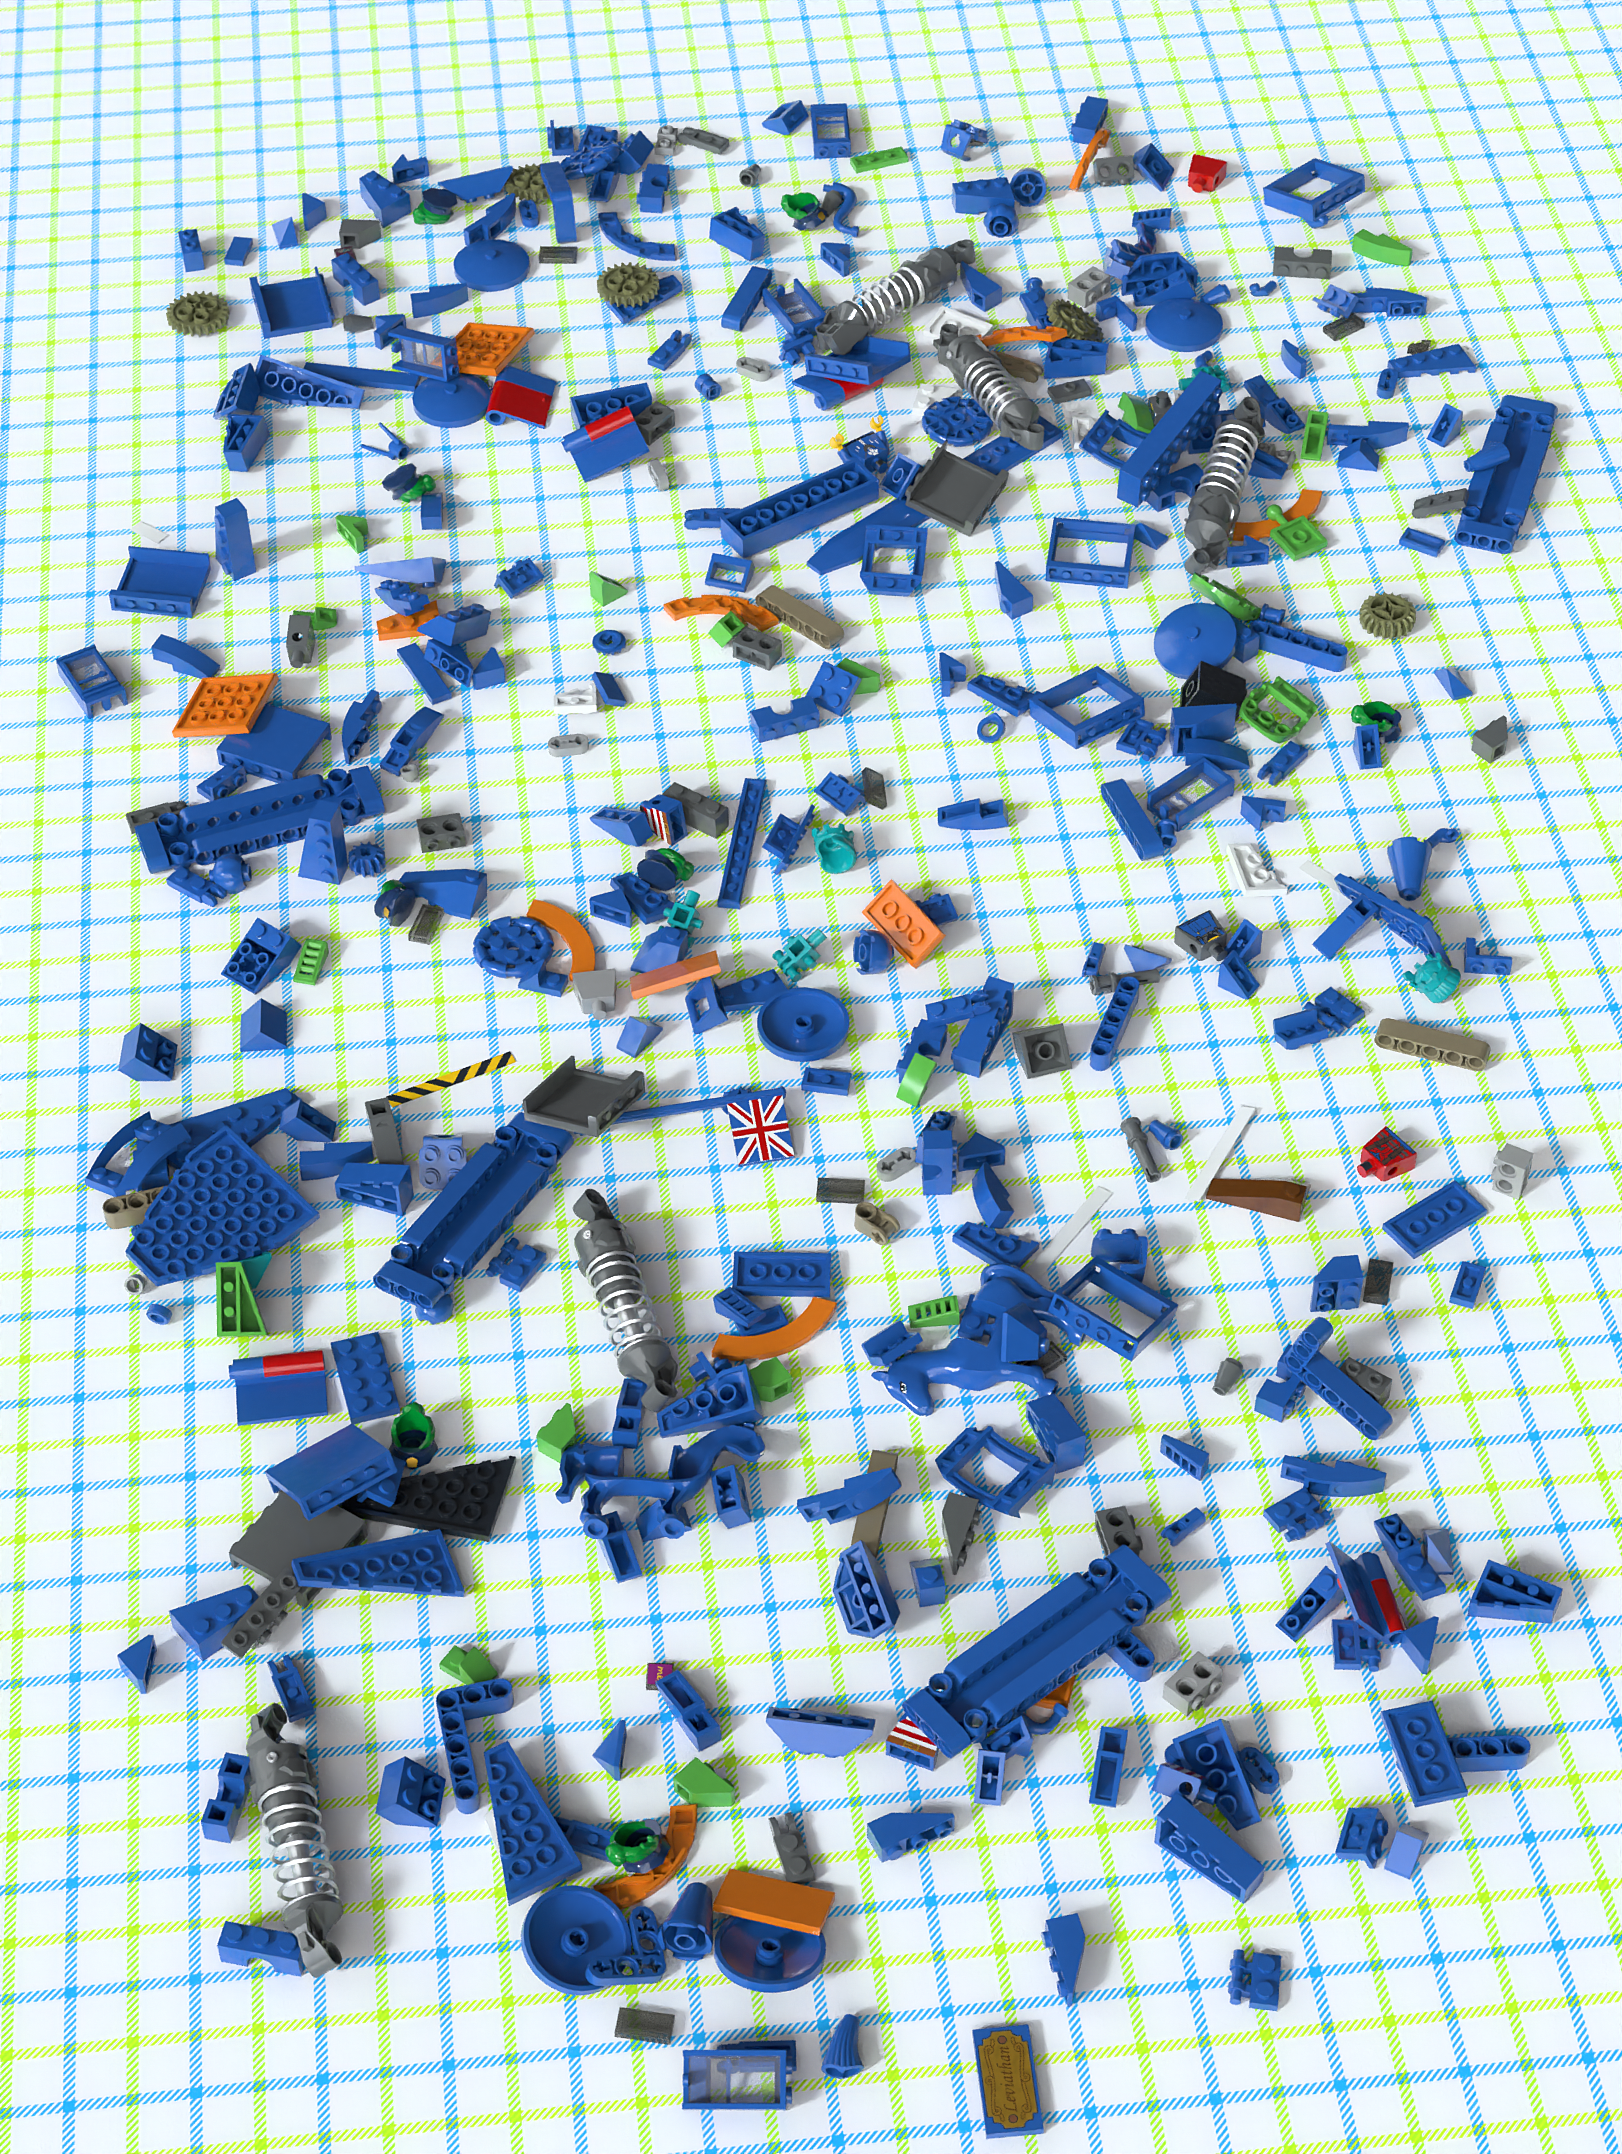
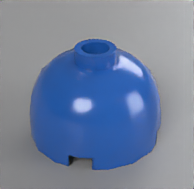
M1024 168L1013 175L1010 187L1016 202L1020 203L1019 205L1032 207L1039 204L1044 198L1047 191V182L1039 170Z
M860 930L859 933L861 935L860 937H855L853 946L854 962H859L861 969H856L861 975L881 973L888 967L891 959L894 957V948L887 936L880 931Z

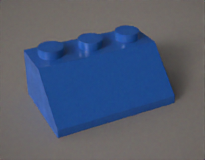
M473 603L470 606L461 607L458 610L448 611V613L439 615L419 626L417 631L444 644L454 646L487 635L491 611L484 609V606L481 604Z

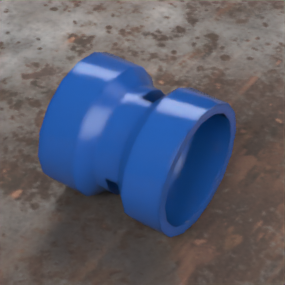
M707 373L700 375L694 384L696 390L702 393L709 401L716 399L722 390L720 384L714 381Z

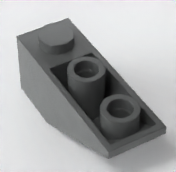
M388 1097L365 1102L367 1122L379 1164L404 1165Z
M949 1492L942 1511L941 1527L952 1574L957 1575L959 1567H964L967 1559V1551L965 1550L967 1545L971 1546L973 1543L975 1531L972 1530L974 1525H979L982 1511L978 1510V1499Z

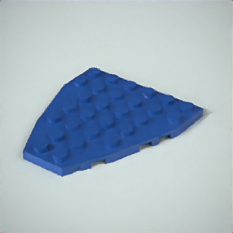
M226 1125L188 1153L185 1157L186 1162L180 1170L177 1169L174 1172L172 1181L168 1186L163 1187L144 1215L145 1220L141 1227L137 1228L134 1240L129 1243L125 1253L126 1257L158 1287L216 1272V1262L242 1261L251 1256L255 1257L263 1252L279 1248L317 1221L320 1215L313 1206Z

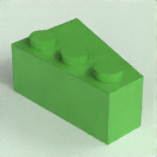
M216 1262L217 1337H269L244 1264L242 1262Z

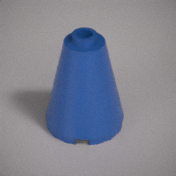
M1417 837L1395 839L1392 841L1391 846L1388 845L1387 855L1397 891L1404 900L1414 901L1421 896L1432 855V847L1427 840H1424V843L1417 841Z
M695 1882L687 1885L659 1929L658 1942L664 1951L666 1948L672 1951V1957L676 1959L699 1961L703 1959L705 1954L708 1953L709 1955L712 1951L713 1894L712 1890L704 1883Z

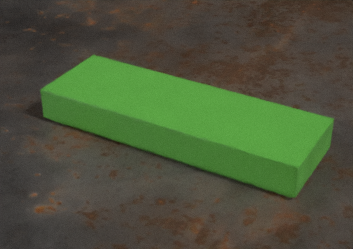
M902 146L850 158V164L856 174L908 162V155Z

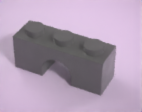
M1275 246L1273 276L1330 279L1332 250L1313 249L1311 256L1299 257L1295 255L1293 247Z

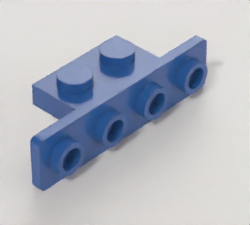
M813 804L803 814L799 824L781 813L773 824L762 848L780 858L773 872L774 874L778 875L782 869L786 871L792 861L789 858L790 855L793 856L800 846L797 841L803 839L807 832L805 826H809L815 816L812 814L815 808Z

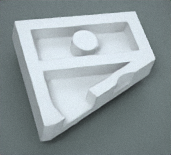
M920 384L912 407V414L924 416V411L932 403L943 401L942 399L947 397H957L958 389Z
M1072 417L1071 426L1074 449H1080L1078 447L1094 426L1095 421L1092 418ZM1106 442L1102 450L1111 453L1112 443Z
M595 683L589 684V689L580 692L578 688H575L568 692L554 695V714L568 715L570 713L589 714L597 712Z

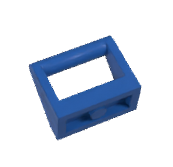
M802 100L784 103L762 122V126L776 133L789 135L809 115Z
M712 553L705 585L745 593L753 577L755 566L752 560ZM718 568L744 573L741 584L715 579L714 576Z
M711 976L700 979L685 997L694 1034H700L728 1020L720 987ZM707 997L709 1009L699 1019L695 1002Z

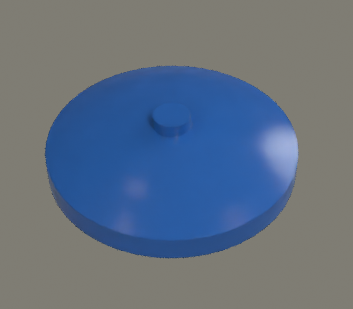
M499 239L482 240L467 245L457 253L453 263L454 274L460 283H467L468 288L483 292H496L512 288L521 283L527 277L530 270L527 252L513 242Z
M1175 298L1160 302L1149 310L1146 316L1145 330L1148 337L1162 348L1176 352H1196L1211 347L1220 339L1223 330V320L1220 313L1205 302L1189 298Z
M459 373V376L448 382L428 378L415 389L412 397L413 408L416 415L429 425L440 428L464 427L479 421L486 415L491 391L482 379L471 374Z
M1192 603L1174 610L1161 622L1154 637V652L1159 664L1167 673L1187 680L1200 661L1220 669L1227 665L1236 651L1238 632L1232 617L1221 607L1210 603Z
M807 987L792 988L775 994L763 1004L757 1017V1032L762 1044L774 1055L789 1061L811 1062L826 1058L843 1046L849 1034V1015L843 1003L826 991Z
M570 1885L554 1888L541 1895L534 1902L522 1924L521 1946L527 1964L543 1983L565 1994L590 1995L609 1987L595 1986L586 1979L585 1971L590 1960L598 1956L630 1955L631 1934L624 1915L609 1898L596 1890ZM626 1965L619 1966V1970L621 1973L625 1969Z
M731 1916L720 1926L714 1940V1958L719 1970L733 1983L752 1991L779 1993L800 1988L811 1982L820 1973L825 1963L826 1941L822 1931L820 1936Z

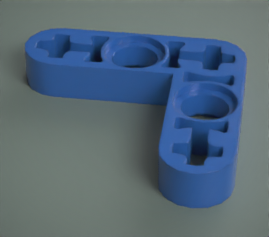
M637 1906L633 1909L628 1919L634 1955L598 1956L591 1959L585 1971L586 1979L595 1986L654 1984L661 1980L666 1970L663 1949L658 1942L659 1931L656 1917L650 1908ZM644 1939L649 1940L654 1948L650 1950L645 1949L641 1946L640 1941ZM626 1965L630 1967L633 1974H622L619 1966Z

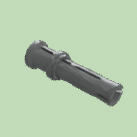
M1157 968L1118 975L1114 972L1098 977L1091 975L1089 978L1090 990L1094 996L1098 995L1099 992L1111 991L1114 993L1119 981L1127 976L1136 978L1140 985L1159 983V971Z
M1138 1117L1127 1118L1121 1123L1120 1129L1127 1136L1128 1146L1134 1149L1146 1180L1150 1183L1158 1181L1157 1178H1161V1173L1147 1146L1148 1137L1142 1132L1140 1127L1141 1121Z

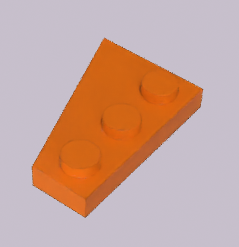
M437 600L423 605V610L411 615L403 616L398 613L376 621L379 641L426 636L418 632L417 629L419 626L439 616Z

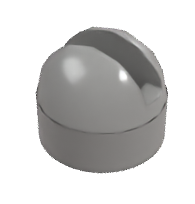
M408 764L400 769L405 781L413 782L417 780L419 771L416 764Z
M140 1274L129 1276L124 1283L126 1291L131 1295L140 1294L146 1285L145 1278Z

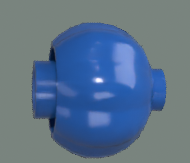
M1001 203L991 206L987 210L983 223L989 235L1003 238L1012 236L1019 225V218L1013 207Z
M223 854L216 860L213 870H209L210 882L224 888L227 894L240 893L247 887V885H244V882L252 880L251 866L249 863L246 864L245 860L237 854Z

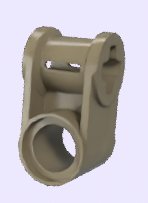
M870 1202L859 1203L855 1208V1229L879 1245L884 1246L888 1242V1238L901 1228L894 1216L885 1213Z

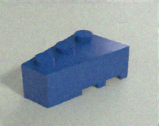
M374 170L359 178L361 197L368 208L372 209L375 218L380 220L382 228L411 213L409 193Z
M1007 177L952 183V204L955 213L979 215V212H987L991 206L1001 203L1013 208L1015 207V198Z
M1061 338L1057 341L1049 342L1045 358L1044 379L1105 374L1108 364L1109 343Z
M229 414L227 416V436H225L223 453L229 471L248 472L270 434L263 415Z
M346 1162L335 1181L337 1199L402 1217L414 1197L410 1165Z
M1054 1393L1026 1402V1419L1049 1462L1056 1464L1055 1473L1058 1474L1084 1465V1455L1087 1453L1085 1445L1086 1435L1066 1410L1063 1402H1060Z
M1488 1559L1469 1602L1467 1616L1551 1624L1560 1604L1563 1588Z
M247 1584L169 1610L172 1627L203 1662L223 1648L221 1641L259 1598V1595Z

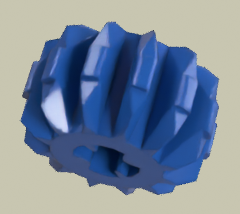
M370 841L367 844L360 842L359 846H353L352 851H349L348 855L349 868L356 876L362 874L363 878L367 875L373 877L374 873H381L382 868L386 864L383 848H380L378 843L372 845Z

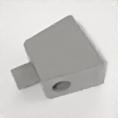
M615 968L572 973L574 993L583 1014H593L596 1020H602L606 1018L607 1012L615 1010L617 989Z

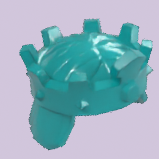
M839 823L838 828H830L829 824L823 825L821 832L819 828L812 829L815 852L820 857L821 868L825 872L830 874L844 873L855 865L857 854L854 849L853 831H846L844 824Z
M1437 952L1435 954L1436 957L1429 953L1425 956L1427 959L1425 963L1421 965L1417 962L1414 965L1417 970L1415 974L1407 971L1402 976L1406 981L1410 982L1408 985L1414 987L1415 991L1424 993L1432 1003H1441L1455 991L1461 980V974L1458 969L1448 966L1440 953Z

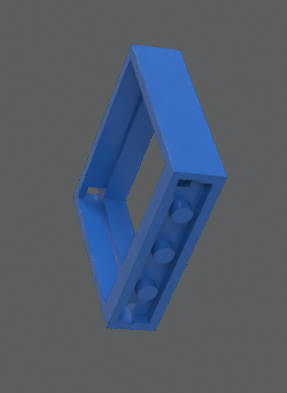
M1314 158L1263 188L1264 204L1314 222L1364 193L1365 179L1364 174ZM1316 177L1338 184L1311 201L1290 194L1293 190Z
M1054 517L1046 563L1045 581L1128 589L1135 539V524ZM1058 538L1127 543L1124 567L1055 561Z
M1099 666L1029 699L1030 716L1076 750L1145 716L1144 698ZM1096 687L1101 688L1120 702V704L1075 726L1052 710Z
M1095 1256L1055 1292L1048 1312L1132 1362L1172 1323L1179 1305ZM1096 1266L1100 1268V1272L1096 1271ZM1091 1282L1152 1318L1155 1322L1138 1338H1135L1072 1299Z

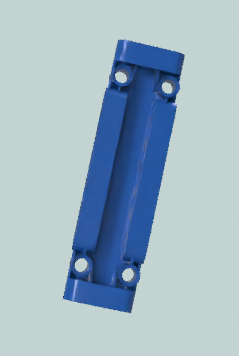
M1505 395L1502 398L1499 408L1496 410L1495 420L1490 424L1483 447L1489 441L1501 442L1507 447L1510 458L1507 462L1497 466L1474 471L1468 488L1469 497L1467 505L1462 508L1461 518L1454 535L1456 543L1500 554H1508L1512 551L1515 540L1518 538L1519 528L1523 526L1549 447L1552 428L1558 413L1556 405L1514 395Z
M368 766L348 770V774L345 770L337 768L331 770L328 773V779L325 780L320 774L301 777L186 807L179 812L178 817L174 813H164L159 816L158 823L155 824L152 821L134 826L151 875L170 869L177 870L180 866L189 869L193 863L201 866L212 864L220 856L227 853L242 856L303 840L306 836L309 817L318 800L340 804L342 823L346 826H355L363 818L385 813V808Z
M523 1112L517 1113L506 1126L496 1130V1140L492 1144L486 1142L480 1147L404 1233L400 1244L395 1245L391 1249V1259L373 1276L375 1286L419 1308L431 1310L443 1295L450 1294L454 1290V1282L459 1277L465 1278L543 1188L549 1175L556 1172L558 1161L574 1144L572 1135L564 1129L526 1121Z
M1121 1545L1104 1557V1559L1092 1560L1088 1571L1083 1575L1079 1572L1070 1575L960 1654L945 1667L943 1673L932 1675L926 1688L919 1690L902 1703V1708L908 1718L946 1757L952 1759L972 1743L984 1741L987 1732L994 1727L1001 1729L1126 1638L1133 1627L1142 1625L1147 1615L1172 1598L1171 1589L1128 1546Z

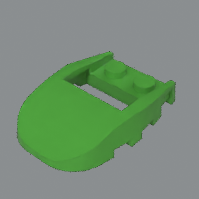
M1194 572L1190 580V585L1194 590L1238 619L1255 621L1259 618L1260 607L1230 587L1224 586L1216 580L1208 582L1209 578L1207 576Z
M1278 676L1274 683L1268 681L1259 689L1254 688L1250 695L1242 702L1239 715L1271 741L1284 743L1301 732L1319 706ZM1270 694L1302 719L1290 729L1287 725L1279 724L1275 721L1272 713L1258 708V704Z

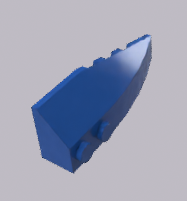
M260 355L255 370L261 390L259 396L282 404L360 409L365 393L364 389L264 355Z

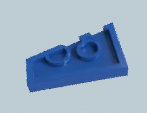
M983 674L969 681L967 685V690L1016 717L1030 709V698L1042 693L1038 691L1035 694L1027 692L1025 687L1019 685L1017 688L1006 685L1005 681Z
M630 872L613 877L610 880V886L614 890L622 889L630 908L645 925L668 918L663 915L666 907L672 909L675 904L668 900V895L663 892L657 893L650 889V884Z
M774 969L720 988L726 1012L750 1010L752 1006L763 1005L775 994L787 990Z
M968 1221L952 1236L953 1243L989 1265L1008 1263L1019 1268L1039 1249L1040 1244L1033 1240L1030 1243L1019 1240V1236L1012 1234L1009 1237L996 1233L995 1229Z

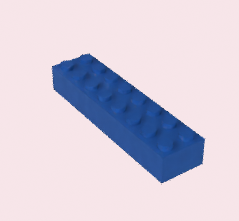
M1203 371L1198 373L1119 470L1118 499L1137 508L1143 501H1147L1152 489L1158 487L1161 478L1168 475L1170 467L1179 461L1183 451L1186 452L1191 441L1197 439L1201 429L1208 425L1212 415L1218 413L1220 409L1219 398L1222 394V380Z
M855 458L720 518L721 537L745 559L879 499V479Z

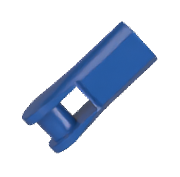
M1092 943L1083 966L1082 977L1086 975L1098 976L1106 951L1104 944Z
M1195 1507L1179 1520L1166 1526L1161 1532V1537L1169 1539L1170 1545L1175 1547L1190 1533L1206 1522V1517L1202 1511Z

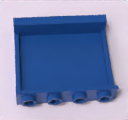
M317 266L314 267L315 277L259 286L257 276L249 278L251 294L264 339L332 328V319H335L333 307L331 308V301L324 283L323 273L319 274Z
M865 336L846 355L834 354L833 352L827 356L813 353L804 355L806 374L866 385L876 382L911 362L909 342L873 336Z
M129 546L130 558L117 590L111 589L109 593L111 609L113 611L193 618L211 571L209 554Z
M266 703L250 733L228 734L217 747L219 765L226 766L230 764L234 768L242 765L245 767L247 774L275 783L298 779L297 773L323 739L332 740L330 723Z
M350 1424L265 1471L273 1493L280 1490L285 1492L299 1503L304 1517L307 1520H311L396 1473L397 1469L390 1451L354 1424Z

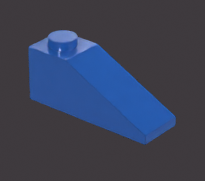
M999 560L996 561L994 578L1001 611L1011 620L1032 612L1033 595Z
M604 807L590 817L592 823L626 845L639 847L644 845L647 839L653 836L644 812Z

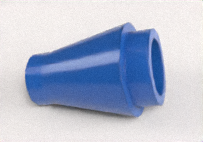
M1218 284L1201 296L1200 299L1202 302L1214 305L1227 302L1231 295L1226 284Z
M1154 1120L1150 1123L1149 1131L1165 1149L1175 1150L1181 1145L1183 1136L1179 1129L1164 1124L1159 1120Z

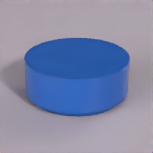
M151 1304L146 1316L156 1324L166 1325L170 1322L172 1312L165 1306Z

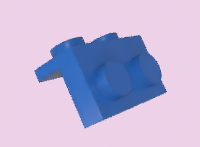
M1314 1008L1273 1020L1275 1041L1286 1050H1295L1302 1045L1308 1043L1316 1044L1322 1039L1329 1038L1328 1029L1318 1022L1317 1011Z
M896 1321L862 1343L861 1346L872 1366H884L887 1368L892 1366L902 1354L908 1355L917 1349L916 1345L921 1343L923 1339L919 1332H907L903 1322Z
M391 1455L397 1472L359 1492L357 1501L362 1503L368 1497L391 1507L395 1502L406 1462Z

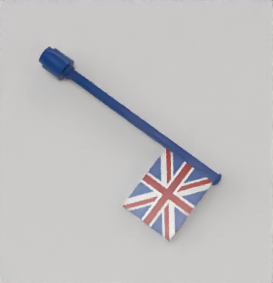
M783 1086L768 1090L624 1112L613 1123L619 1124L727 1107L738 1167L794 1159L783 1101L786 1097V1089ZM574 1132V1135L580 1134V1136H585V1134Z

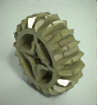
M1384 592L1382 595L1376 593L1375 596H1369L1367 600H1364L1360 608L1359 620L1360 624H1362V629L1367 630V634L1373 633L1374 638L1380 636L1382 640L1384 638L1392 640L1393 637L1400 639L1401 635L1406 636L1408 632L1412 631L1416 622V608L1413 607L1412 602H1408V598H1402L1401 594L1396 596L1393 592L1391 594Z

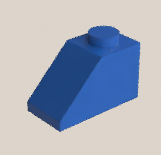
M300 1099L282 1112L279 1129L297 1141L330 1143L333 1141L337 1123Z
M932 1558L909 1562L919 1608L945 1604V1582L938 1561Z

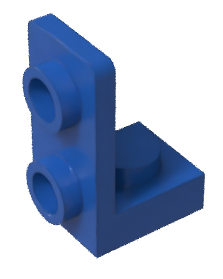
M1116 295L1096 303V319L1099 322L1116 316L1132 332L1136 331L1138 321L1136 313L1128 308Z
M1466 937L1464 973L1510 975L1512 957L1480 955V948L1476 947V938Z

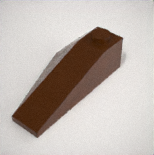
M1213 1178L1206 1199L1299 1222L1311 1184L1288 1178Z

